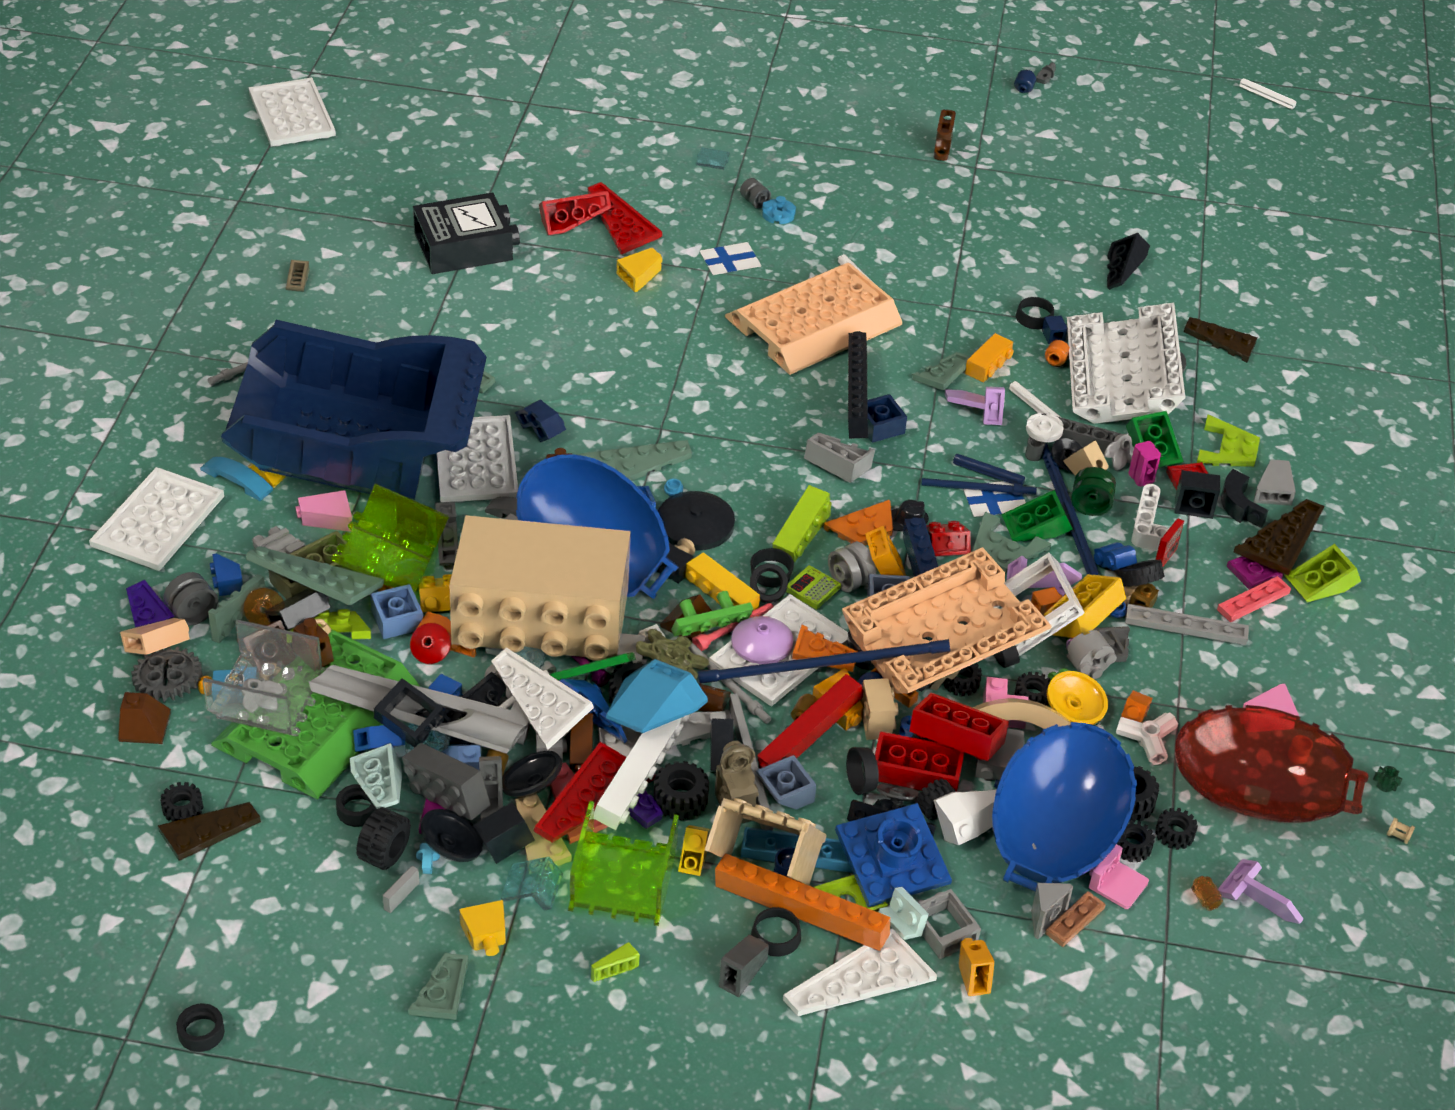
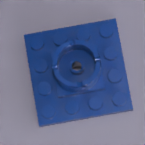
M918 803L839 824L835 827L836 834L867 907L891 901L894 889L898 887H903L910 895L949 885L952 882Z

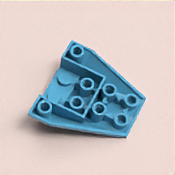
M654 659L624 679L606 714V719L631 728L636 732L645 733L696 712L708 702V698L690 672Z

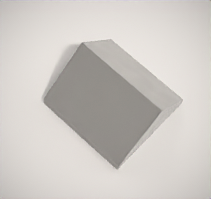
M1037 883L1031 909L1035 938L1039 939L1042 937L1046 929L1068 910L1073 890L1071 884Z

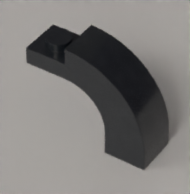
M1232 469L1225 479L1221 493L1222 506L1227 514L1237 522L1241 523L1243 520H1246L1261 528L1265 524L1269 510L1244 496L1250 477Z

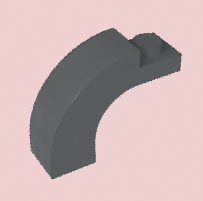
M501 756L479 757V770L481 771L490 806L481 812V820L503 807Z

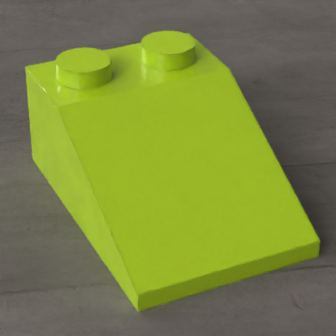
M1336 544L1331 545L1292 570L1289 576L1285 575V578L1306 602L1343 593L1361 582L1357 568Z

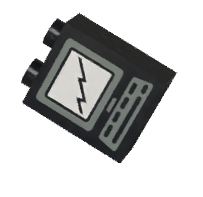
M493 192L413 206L414 234L431 274L513 260V246L520 244L518 227L516 224L510 225L508 206L506 204L499 205Z

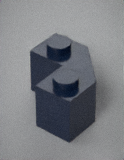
M541 399L515 412L522 428L525 429L532 426L540 443L566 430L564 421L559 414Z

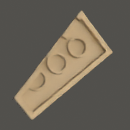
M538 795L515 799L516 808L535 841L525 846L530 876L571 862L572 855L562 838L552 843L533 831L535 825L546 813V809Z

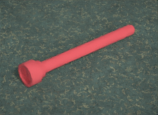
M767 603L752 611L749 618L764 615L773 608V604ZM730 623L708 635L699 634L692 638V643L701 651H704L712 641L733 631L739 623Z

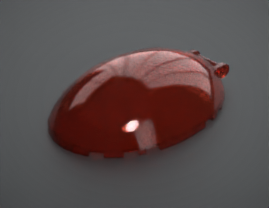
M1226 705L1225 709L1213 710L1211 708L1198 713V717L1190 722L1187 721L1181 728L1175 743L1177 766L1182 776L1193 789L1205 799L1228 812L1262 822L1304 824L1332 817L1342 811L1361 814L1363 810L1361 801L1364 785L1369 777L1367 772L1352 768L1354 758L1345 749V744L1334 734L1329 735L1319 729L1320 725L1314 722L1311 725L1301 721L1300 716L1263 706L1245 705V708H1232V705ZM1350 780L1356 782L1352 801L1346 800Z

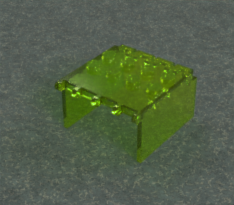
M375 484L363 513L356 511L353 514V518L359 522L350 521L348 528L352 530L351 533L345 532L342 536L343 540L347 541L346 545L339 543L337 546V551L341 552L342 555L335 553L331 559L333 562L358 573L384 579V584L393 588L410 584L415 593L449 516Z
M589 801L570 871V902L568 911L573 912L575 907L589 909L588 915H594V911L598 910L610 912L612 919H616L617 914L634 916V922L639 923L640 918L654 920V926H659L675 860L679 815H674L668 843H657L655 848L652 847L653 842L635 839L634 844H631V838L613 835L612 840H608L609 834L593 832L594 802Z

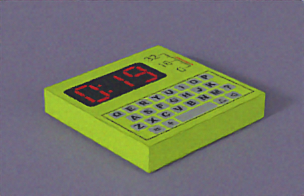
M808 565L788 583L786 592L817 610L841 588V583Z

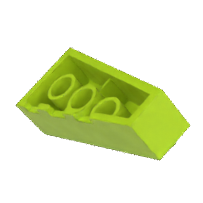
M808 485L772 543L773 548L788 553L795 563L831 516L832 502H830V493Z

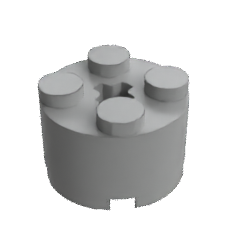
M1090 630L1089 634L1084 635L1081 633L1070 642L1067 647L1069 652L1067 658L1078 672L1097 679L1102 676L1103 671L1110 664L1116 661L1117 657L1113 648L1102 634L1097 630Z

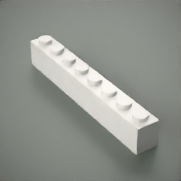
M691 714L641 734L599 800L592 816L593 819L614 830L617 829L620 823L624 824L630 814L629 808L634 809L639 800L638 793H644L648 785L646 780L653 778L657 771L656 764L661 765L666 756L664 751L671 749L675 741L674 735L679 736L684 726L682 722L687 723Z

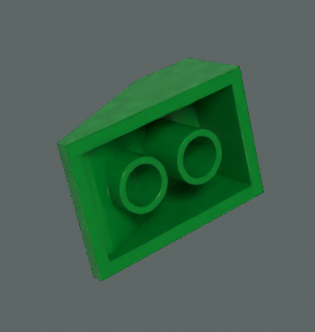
M1167 411L1131 418L1126 428L1132 439L1133 447L1138 443L1151 441L1161 453L1158 468L1184 462Z
M1055 490L1001 514L1012 541L1016 542L1033 540L1036 536L1041 539L1056 538L1073 530Z

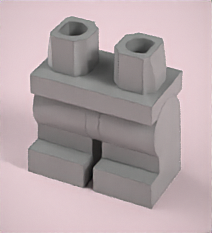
M277 526L268 531V537L264 538L262 535H257L252 539L254 548L262 546L287 554L305 546L301 541H297L292 534H289L287 528L281 530Z

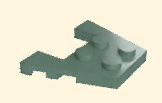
M985 512L973 551L983 547L1006 574L1008 564L1020 556L1025 557L1027 560L1030 558L1034 559L1039 556V553L1049 551L1052 543L1036 536L1027 547H1024L1016 541H1012L994 532L1000 525L1001 519Z

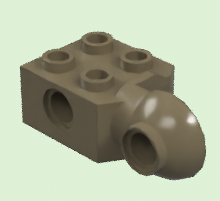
M739 741L729 742L723 748L720 760L721 765H717L715 796L720 806L723 798L733 801L734 798H737L755 807L757 804L756 797L759 796L757 785L754 784L755 775L751 769L755 752L749 746L741 744ZM743 819L742 823L750 822L751 820Z

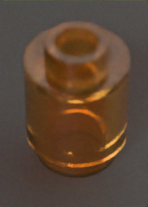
M1200 876L1193 881L1191 890L1202 907H1206L1208 911H1211L1222 904V894L1210 877Z

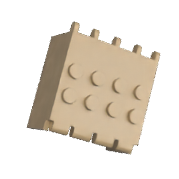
M723 798L721 806H718L705 851L720 858H723L725 853L732 855L743 819L797 834L799 838L787 876L810 885L826 834L815 828L816 824L810 820L800 817L798 820H795L794 817L784 812L777 811V813H773L774 811L769 810L767 807L757 804L755 807H752V804L741 799L734 798L733 801Z

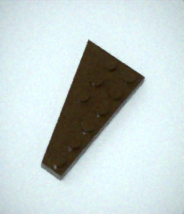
M1305 499L1293 507L1291 512L1283 514L1279 520H1274L1259 530L1255 536L1249 537L1243 544L1235 546L1233 552L1289 576L1325 506Z

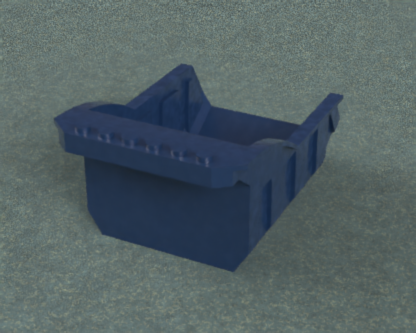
M275 320L272 327L252 342L248 364L226 430L221 434V439L223 443L254 464L259 470L414 504L425 456L444 450L457 452L467 447L487 357L475 341L456 337L420 335L372 342Z

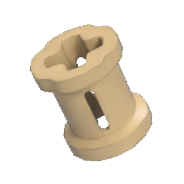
M1394 817L1387 836H1395L1403 840L1405 844H1408L1415 826L1409 827L1398 822V819ZM1396 828L1406 832V834L1396 830Z

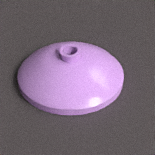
M755 616L741 621L734 628L731 639L733 649L740 657L757 664L781 661L791 652L794 641L793 634L788 626L775 618L767 616Z

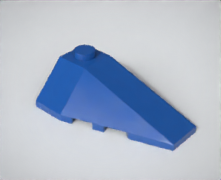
M560 680L561 683L592 702L594 708L589 713H593V724L623 743L628 741L621 725L606 719V714L610 707L603 698L601 689L596 684L592 685L585 680Z

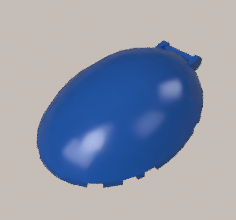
M557 455L535 464L522 479L516 496V514L519 521L631 531L627 597H633L642 590L648 596L655 599L657 596L656 592L673 570L676 571L679 568L667 557L670 551L668 535L653 503L629 478L606 463L581 455ZM662 563L666 564V568L649 588L646 585Z
M1071 722L1070 725L1059 727L1056 724L1043 729L1042 733L1036 737L1029 738L1027 743L1012 756L1001 776L992 812L995 841L1001 856L1009 865L1003 881L1007 883L1011 881L1036 892L1037 882L1062 883L1092 870L1116 846L1130 821L1134 809L1137 781L1135 780L1134 765L1129 753H1125L1120 746L1121 742L1112 734L1100 727L1086 723Z

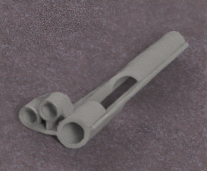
M331 665L321 675L309 681L311 692L374 711L375 706L399 681ZM412 685L440 706L466 714L465 717L459 720L441 723L437 728L434 727L433 731L505 754L516 743L524 745L531 724L516 700L511 710ZM407 695L390 713L396 719L418 726L426 719L415 715L424 707Z

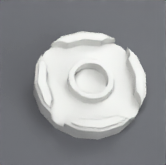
M1037 413L1030 416L1026 425L1027 434L1040 442H1054L1062 436L1064 429L1063 422L1057 416L1048 413L1046 415Z

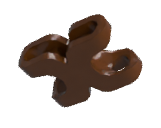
M943 109L941 111L936 134L934 159L948 160L956 112L953 110ZM945 116H950L951 119H950V120H947V119H944V117H945ZM939 150H943V151H945L946 153L940 154V153H938V151H939Z

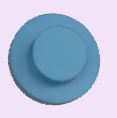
M669 479L664 485V491L666 494L673 496L683 492V485L678 479Z

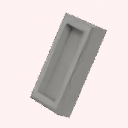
M411 866L383 894L385 911L391 913L419 884V871L417 868Z

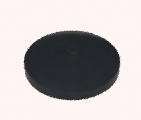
M702 491L681 492L666 499L658 509L668 535V541L672 545H678L680 539L686 538L693 542L695 551L708 550L726 542L734 531L735 515L732 508L722 498L711 493Z

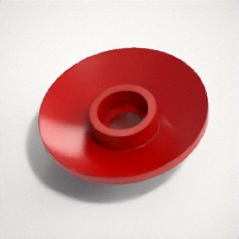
M426 623L419 626L412 634L410 640V649L413 656L424 664H435L442 661L448 655L451 648V638L448 631L437 623ZM427 639H431V644L429 646H426L425 644Z

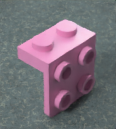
M1116 844L1109 855L1090 870L1089 875L1092 877L1089 889L1122 908L1129 909L1146 888L1149 879L1119 862L1123 848Z

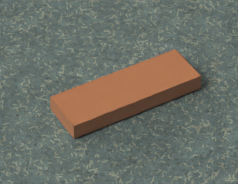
M1087 891L1046 929L1045 934L1064 947L1105 909L1106 904Z

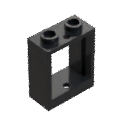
M402 678L375 706L374 719L415 748L419 743H424L427 740L429 732L434 727L437 728L444 719L443 707ZM406 695L431 712L415 731L390 714Z

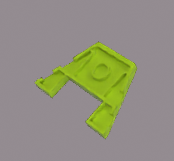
M1207 415L1204 430L1223 434L1219 453L1200 449L1197 463L1202 462L1203 465L1204 463H1212V466L1230 464V466L1254 467L1260 437L1214 416Z
M340 609L338 612H329V610H326L312 617L315 620L323 619L331 627V630L338 633L351 632L352 639H371L370 628L356 611ZM292 629L287 633L288 642L293 641Z

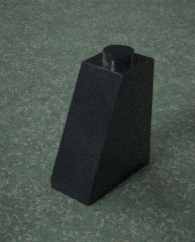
M712 718L710 772L714 773V776H716L717 765H721L720 760L724 746L733 741L734 719Z

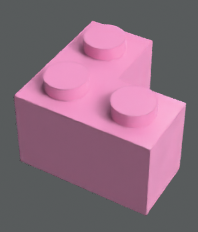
M986 678L983 703L1006 698L1028 700V697L1007 695L1008 679ZM1008 720V728L1025 729V721Z

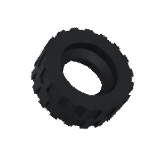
M1161 560L1142 561L1118 570L1124 587L1143 585L1165 577Z

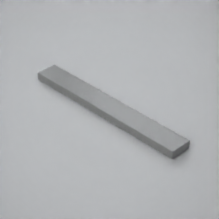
M737 693L730 694L729 711L731 718L734 719L737 740L753 750L739 695ZM755 757L751 763V769L755 775L754 784L757 785L759 796L756 797L757 805L769 808L763 783L756 774V770H759ZM760 824L761 829L772 831L774 827Z

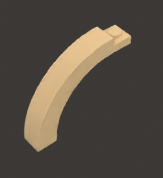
M998 699L973 707L1005 720L1025 721L1040 726L1043 729L1056 724L1059 727L1070 725L1071 723L1054 709L1025 699Z

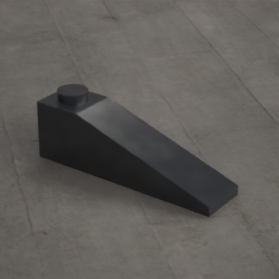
M1139 233L1111 243L1107 254V259L1109 260V264H1107L1109 269L1107 288L1109 290L1123 285L1147 257L1150 245Z
M491 672L461 697L497 706L507 686L499 677ZM446 708L443 711L444 719L442 723L459 720L465 717L466 714ZM435 731L447 743L472 744L471 742Z

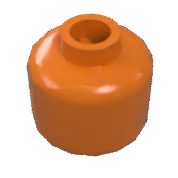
M1062 340L1051 342L1045 351L1046 361L1056 367L1065 364L1069 358V345Z

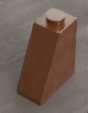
M593 713L585 715L571 728L570 769H574L575 772L579 770L592 753Z

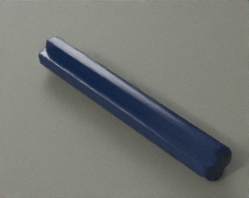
M956 454L953 459L955 465L1011 484H1022L1023 486L1025 482V476L961 454Z

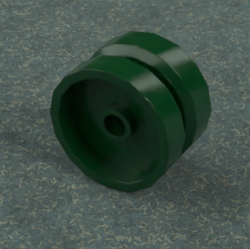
M1087 467L1080 470L1074 479L1071 495L1072 505L1084 515L1101 516L1107 513L1112 508L1116 490L1115 477L1109 471L1099 467Z

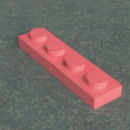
M1277 576L1218 604L1217 611L1229 622H1232L1290 594L1291 587Z

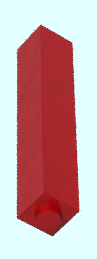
M845 674L757 755L759 769L793 755L797 759L863 698L862 685L848 674Z

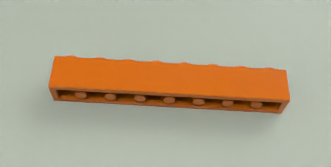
M725 853L715 868L716 887L769 908L779 907L787 909L802 921L878 951L882 949L890 935L889 916Z

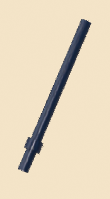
M922 478L921 486L1005 492L1021 496V494L1036 495L1037 487L1022 486V484L1002 485Z

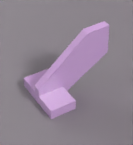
M986 387L985 396L963 390L945 389V397L948 402L984 409L983 424L1002 425L1005 397L1004 387Z
M1020 556L1008 564L1007 580L1027 567V559ZM1059 563L1070 585L1082 579L1081 573L1066 563ZM1052 571L1028 588L1062 587L1055 572Z
M1242 859L1217 890L1221 897L1237 900L1244 893L1285 921L1298 924L1303 921V917L1289 899L1254 880V877L1262 869L1257 861Z

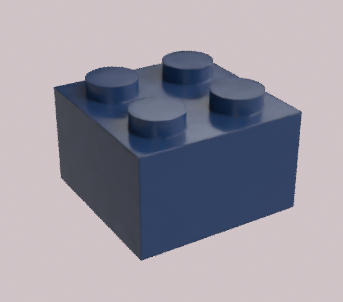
M890 394L868 400V438L872 443L905 434L907 416Z

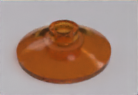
M256 589L245 599V616L251 624L261 628L270 622L266 614L260 612V607H265L267 610L284 600L272 589Z

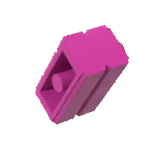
M1151 441L1138 443L1134 446L1128 474L1134 479L1137 486L1140 487L1146 484H1153L1157 474L1161 453Z

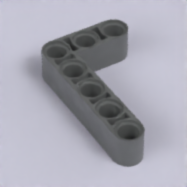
M1058 417L1063 422L1064 428L1063 434L1059 439H1072L1082 447L1096 440L1103 455L1107 446L1114 442L1117 435L1121 434ZM1029 436L1025 457L1030 461H1039L1048 442H1040Z

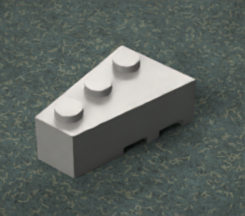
M817 433L809 438L804 459L842 478L844 481L851 483L872 467L875 449L869 448L868 451L857 448L858 444L855 443L847 445L841 443L839 438L822 433Z

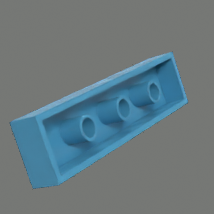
M745 827L741 857L775 862V855L780 849L785 847L796 848L799 835ZM826 838L825 842L822 843L815 868L852 873L840 841Z

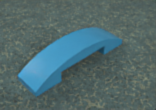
M213 457L200 467L201 471L214 478L221 475L244 487L245 494L259 501L273 491V487L259 474L229 458Z

